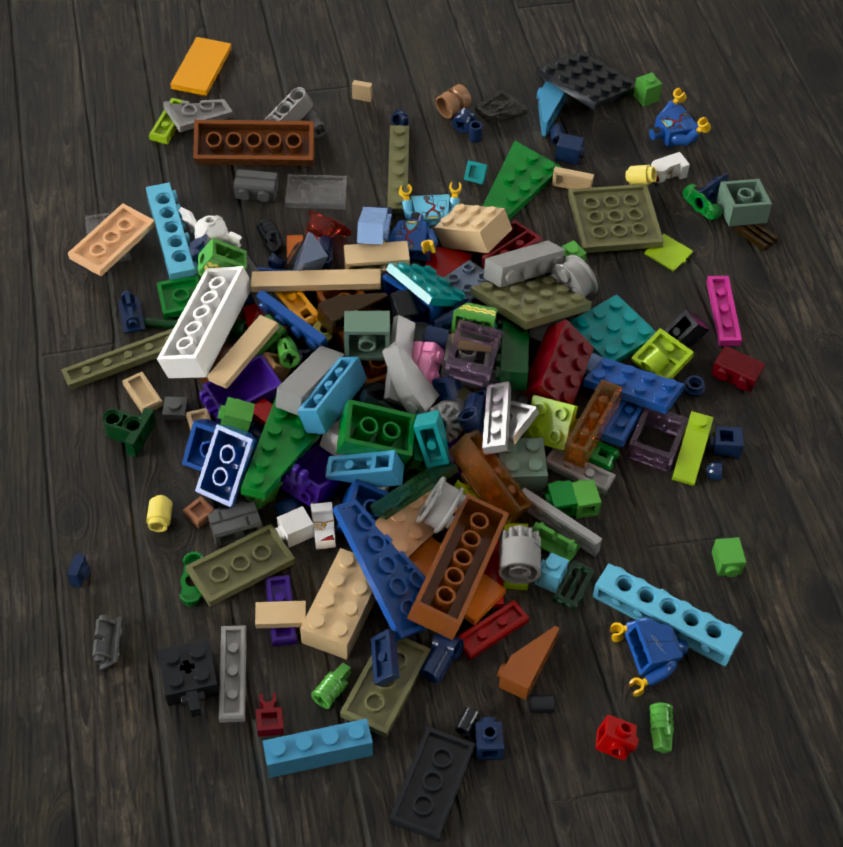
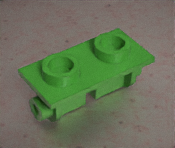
M536 522L532 528L534 532H539L541 548L569 560L568 564L581 547V545L576 543V540L568 539L545 526L543 522Z

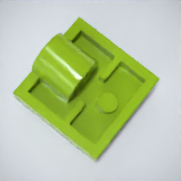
M660 328L631 359L634 364L644 371L673 379L694 357V352Z
M533 395L531 406L537 407L539 414L524 432L523 438H543L545 446L567 451L570 438L574 437L578 427V421L575 418L578 406Z

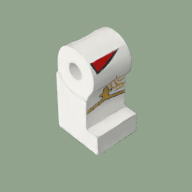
M680 152L654 160L651 166L655 167L657 173L655 183H662L666 179L676 176L679 179L686 178L690 164Z
M332 502L311 504L316 550L336 548Z

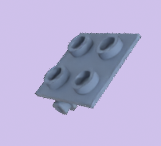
M470 260L444 277L451 282L450 285L452 287L462 290L465 293L464 296L470 298L471 302L478 300L470 295L471 287L482 282H490L484 278V269Z

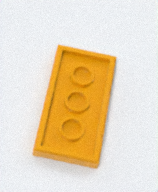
M196 37L170 84L171 89L207 96L232 49L231 43Z

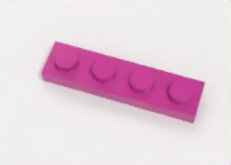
M708 276L706 283L719 346H740L742 337L729 276Z

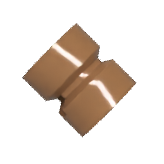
M457 84L439 95L435 103L439 113L449 119L455 116L460 109L469 107L472 99L469 91L463 85Z

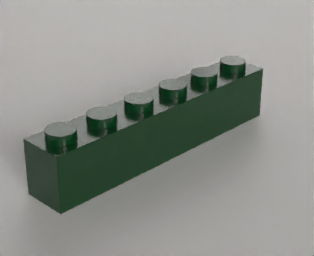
M498 313L495 380H499V383L509 381L511 390L526 391L529 329L525 330Z

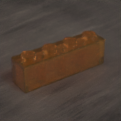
M601 379L565 443L563 461L583 469L585 468L602 437L604 429L620 405L623 387Z
M476 430L465 434L448 450L464 472L468 481L477 490L481 499L509 513L505 525L516 521L532 506V503L495 453L484 454L482 449L483 436Z

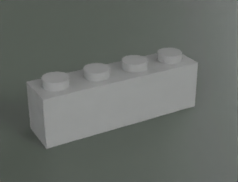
M547 240L486 258L484 278L501 288L550 273L553 266L564 263L565 249Z
M320 346L277 387L276 407L299 416L297 412L299 407L339 357H344L345 354Z

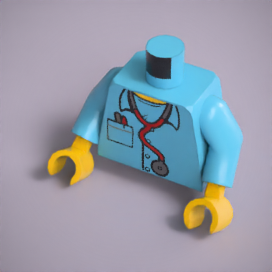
M452 182L450 183L449 190L452 198H450L449 194L411 196V200L409 198L412 191L411 185H407V193L403 192L401 185L399 195L404 198L402 204L406 220L410 221L413 212L421 213L423 215L422 221L427 222L429 228L434 230L438 238L434 227L459 204L460 198H458V194L461 192V183L459 182L458 190H453Z

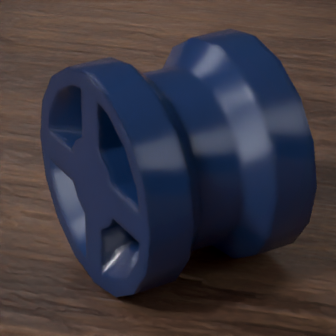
M462 108L452 120V125L456 131L466 133L469 130V123L475 121L476 117L471 110Z

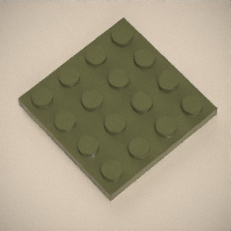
M647 184L568 190V198L580 246L586 253L663 247L664 240Z
M545 274L501 288L492 282H482L479 285L472 286L470 295L487 306L496 308L498 313L525 330L589 311L592 302L584 298L583 295L574 294L568 286L560 283L557 284L554 278L548 277Z

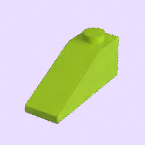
M691 411L672 480L692 486L695 485L714 417Z

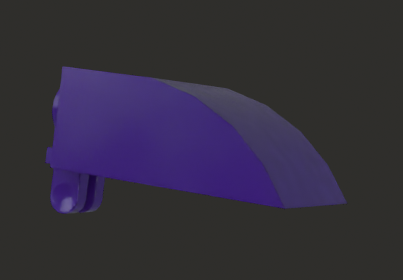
M260 354L249 362L227 389L208 381L203 384L204 390L200 391L199 397L209 414H214L216 421L221 424V419L217 418L221 405L225 406L228 397L254 404L263 398L271 402L277 394V387L282 383L265 357Z
M321 440L315 443L302 458H298L294 463V467L281 477L283 484L280 488L311 507V504L327 502L346 483L326 478L328 458L334 455L319 446Z

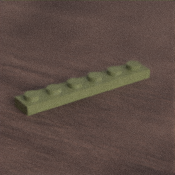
M390 125L387 207H392V214H404L402 204L404 198L399 195V188L402 185L403 192H408L409 126Z
M173 329L61 369L69 389H76L158 358Z

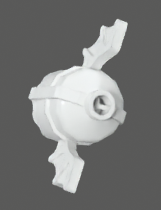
M182 207L178 210L182 215V222H185L190 227L191 233L194 232L195 239L207 234L211 239L215 238L238 248L241 246L240 240L242 237L234 232L228 234L222 217L218 215L206 216L197 222L191 211Z

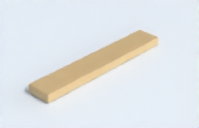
M381 269L252 272L251 292H260L261 290L276 292L381 289Z

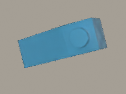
M548 81L545 82L542 88L538 89L536 96L539 99L538 112L541 133L544 137H546L550 126L553 125L565 104L567 94Z
M395 450L329 456L326 478L350 483L358 479L376 487L402 485L404 464Z

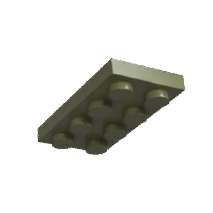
M269 524L187 565L186 572L209 607L295 564V557L273 526Z
M407 638L397 641L400 678L382 687L375 685L371 655L340 711L341 718L350 722L367 719L370 731L387 738L420 675L423 664L431 652L430 648Z

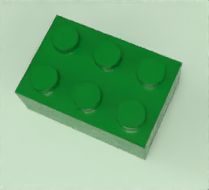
M349 399L340 412L336 453L349 455L395 450L405 466L413 454L416 414Z

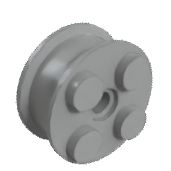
M569 255L565 258L563 264H556L552 267L549 277L554 278L557 284L560 283L568 286L574 294H581L585 298L587 295L592 296L597 292V279L589 265L580 257Z
M444 476L430 492L416 519L417 523L423 521L434 528L433 532L435 534L450 526L454 519L453 511L456 507L459 508L466 498V495L463 494L464 488H455L445 482L446 477Z

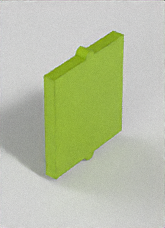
M663 234V247L649 248L644 254L674 272L681 264H685L686 259L693 253V250Z

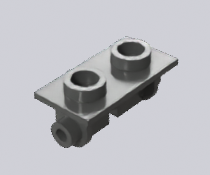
M100 615L96 620L95 636L102 640H94L92 659L95 664L100 665V670L115 664L119 658V641L122 633L121 616L110 620L108 615Z

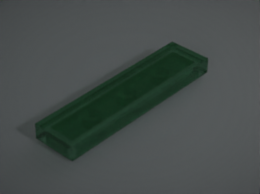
M450 462L449 464L423 470L371 504V512L387 520L431 491L443 476L447 480L459 472L457 465Z

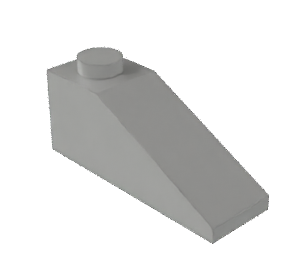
M400 343L384 348L382 353L399 402L408 413L417 415L427 412L438 398V392Z

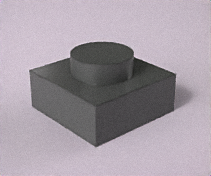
M165 397L162 412L163 420L186 421L188 398Z

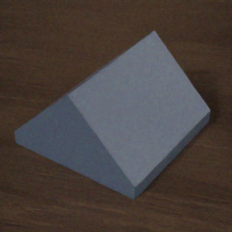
M308 232L296 258L293 271L322 270L328 255L313 233Z

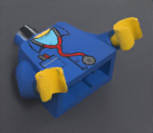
M680 88L674 90V100L668 102L656 117L655 128L649 130L652 140L661 138L668 147L677 145L688 146L697 141V138L701 136V132L707 133L711 129V125L706 117L700 118L697 125L682 105L677 106L678 102L682 103L686 100L685 92L680 95L682 92Z
M418 212L411 214L410 221L400 220L396 228L388 234V238H384V242L407 241L410 260L430 261L431 252H436L435 248L439 243L434 230L429 228L427 222L422 221L423 215Z
M648 617L627 622L625 626L615 622L610 627V632L614 633L612 635V641L621 642L625 634L640 676H645L644 679L633 678L629 683V688L633 685L641 687L633 692L635 697L643 694L645 686H653L669 677L676 670L677 663L683 658V655L688 652V643L685 640H677L674 630L670 625L660 624Z

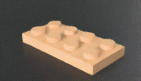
M122 204L68 252L69 259L102 276L155 227V220Z
M426 476L375 522L376 527L384 535L388 534L393 540L391 543L399 552L403 551L408 558L434 534V528L423 521L420 523L416 522L424 502L435 486ZM458 507L455 508L452 515H454L457 512Z

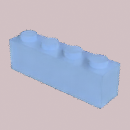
M363 207L358 220L357 243L383 244L384 238H388L391 226V214H388V208Z

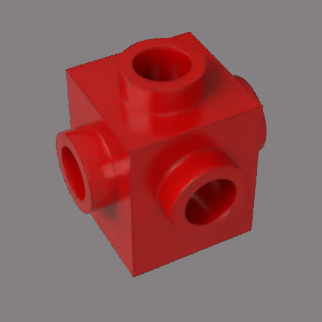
M608 714L597 729L595 750L625 760L630 752H634L638 746L639 738L636 737L637 725Z

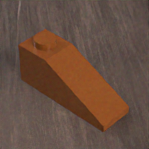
M554 626L512 654L507 664L503 662L497 673V676L500 677L499 688L527 700L558 639L560 628Z

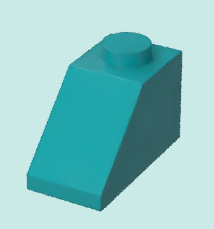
M440 410L417 414L414 430L426 467L430 468L449 464L446 429Z

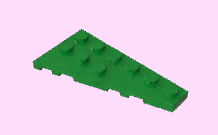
M514 141L483 206L504 208L510 220L553 180L554 168H562V166Z

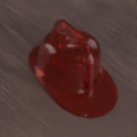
M308 211L310 219L305 228L306 235H308V232L313 233L316 239L323 235L331 237V239L336 235L351 236V230L343 223L315 211Z

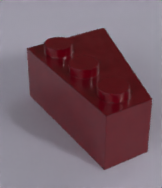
M514 219L511 222L512 230L489 253L483 255V269L485 268L486 258L543 242L542 237Z

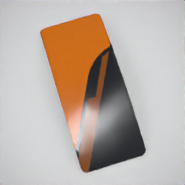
M287 235V264H295L298 253L303 245V235Z

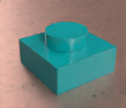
M468 160L464 180L484 185L488 165Z

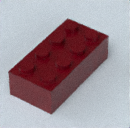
M568 320L547 327L528 374L527 389L522 391L531 402L533 395L572 405L574 403L594 347Z

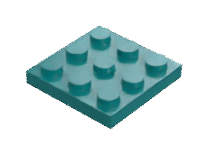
M399 262V264L389 263L386 271L428 305L453 307L457 302L467 299L462 290L452 287L450 285L451 282L437 275V271L431 266L426 265L422 267L417 264L407 265L406 263Z
M617 294L570 321L594 347L592 353L604 358L613 359L616 362H621L636 353L656 333Z

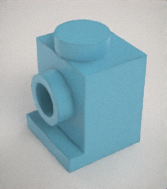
M550 553L546 560H542L541 576L534 584L556 594L566 576L569 560Z

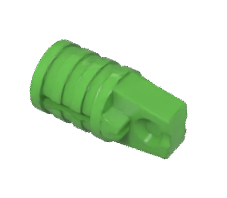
M287 336L278 339L277 352L281 365L286 368L297 366L300 356L292 338Z
M342 663L334 672L330 671L321 681L320 685L317 686L316 690L311 693L312 699L319 706L329 709L340 693L347 687L348 682L346 680L351 675V667Z
M654 703L650 705V733L653 749L661 753H667L672 751L674 733L673 706L668 703Z

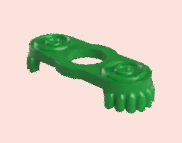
M690 184L684 188L683 197L693 206L696 212L701 213L709 220L721 217V206L719 204L713 205L704 194L695 190L696 185ZM697 198L702 199L703 208L698 207Z
M192 551L184 556V572L180 579L182 592L179 594V597L183 604L189 607L197 605L202 597L196 586L191 587L186 584V579L190 577L186 572V566L203 558V555L201 556V553L197 551Z

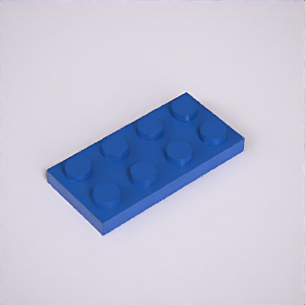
M604 357L584 378L583 384L584 387L663 414L668 412L684 389V384L674 379H668Z

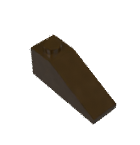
M386 293L335 296L318 304L317 319L333 336L344 331V311H386L388 295Z

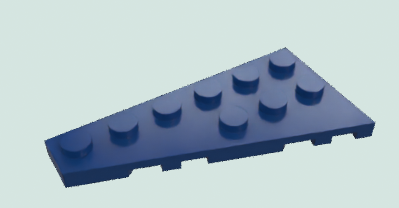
M357 500L336 505L332 511L391 630L396 631L397 641L428 630V628L407 619L426 578L424 574L403 551L399 552L391 543L393 540L388 534L384 535L376 527V521Z

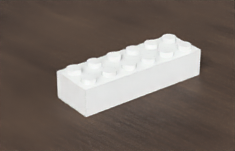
M243 266L208 268L205 270L157 358L168 378L207 377L251 291V280Z

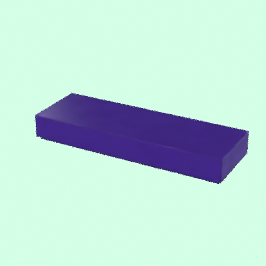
M290 575L265 578L268 602L293 601ZM296 627L271 628L273 647L298 644Z

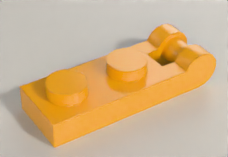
M302 291L275 292L286 308L309 325L319 321L317 319L318 311ZM306 314H309V315H310L309 317H307V318H305V319H304V317H303V316H305Z

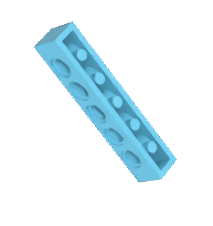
M170 182L146 187L148 203L153 220H155V228L170 280L195 276L198 274V264L192 261L190 247H188L189 243H191L188 232L184 233L186 224L180 218L182 216L178 211L181 208L180 204L175 203L178 202L176 190L171 189Z
M608 563L595 584L593 598L635 620L648 617L660 624L670 625L674 630L677 640H685L688 643V648L724 667L727 666L743 634L735 626L716 619L710 613L698 610L687 601H681L671 596L667 591L648 584L644 579L627 573L621 567ZM642 599L649 601V603L643 602ZM686 622L692 623L694 626H689ZM708 634L715 635L717 638H712Z

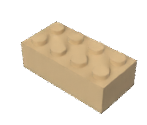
M340 548L300 628L301 643L348 660L376 600L353 552Z

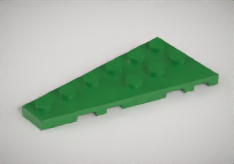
M276 397L241 487L242 495L265 499L280 483L281 477L294 467V463L298 458H302L321 437V434L306 433L298 415L277 408Z

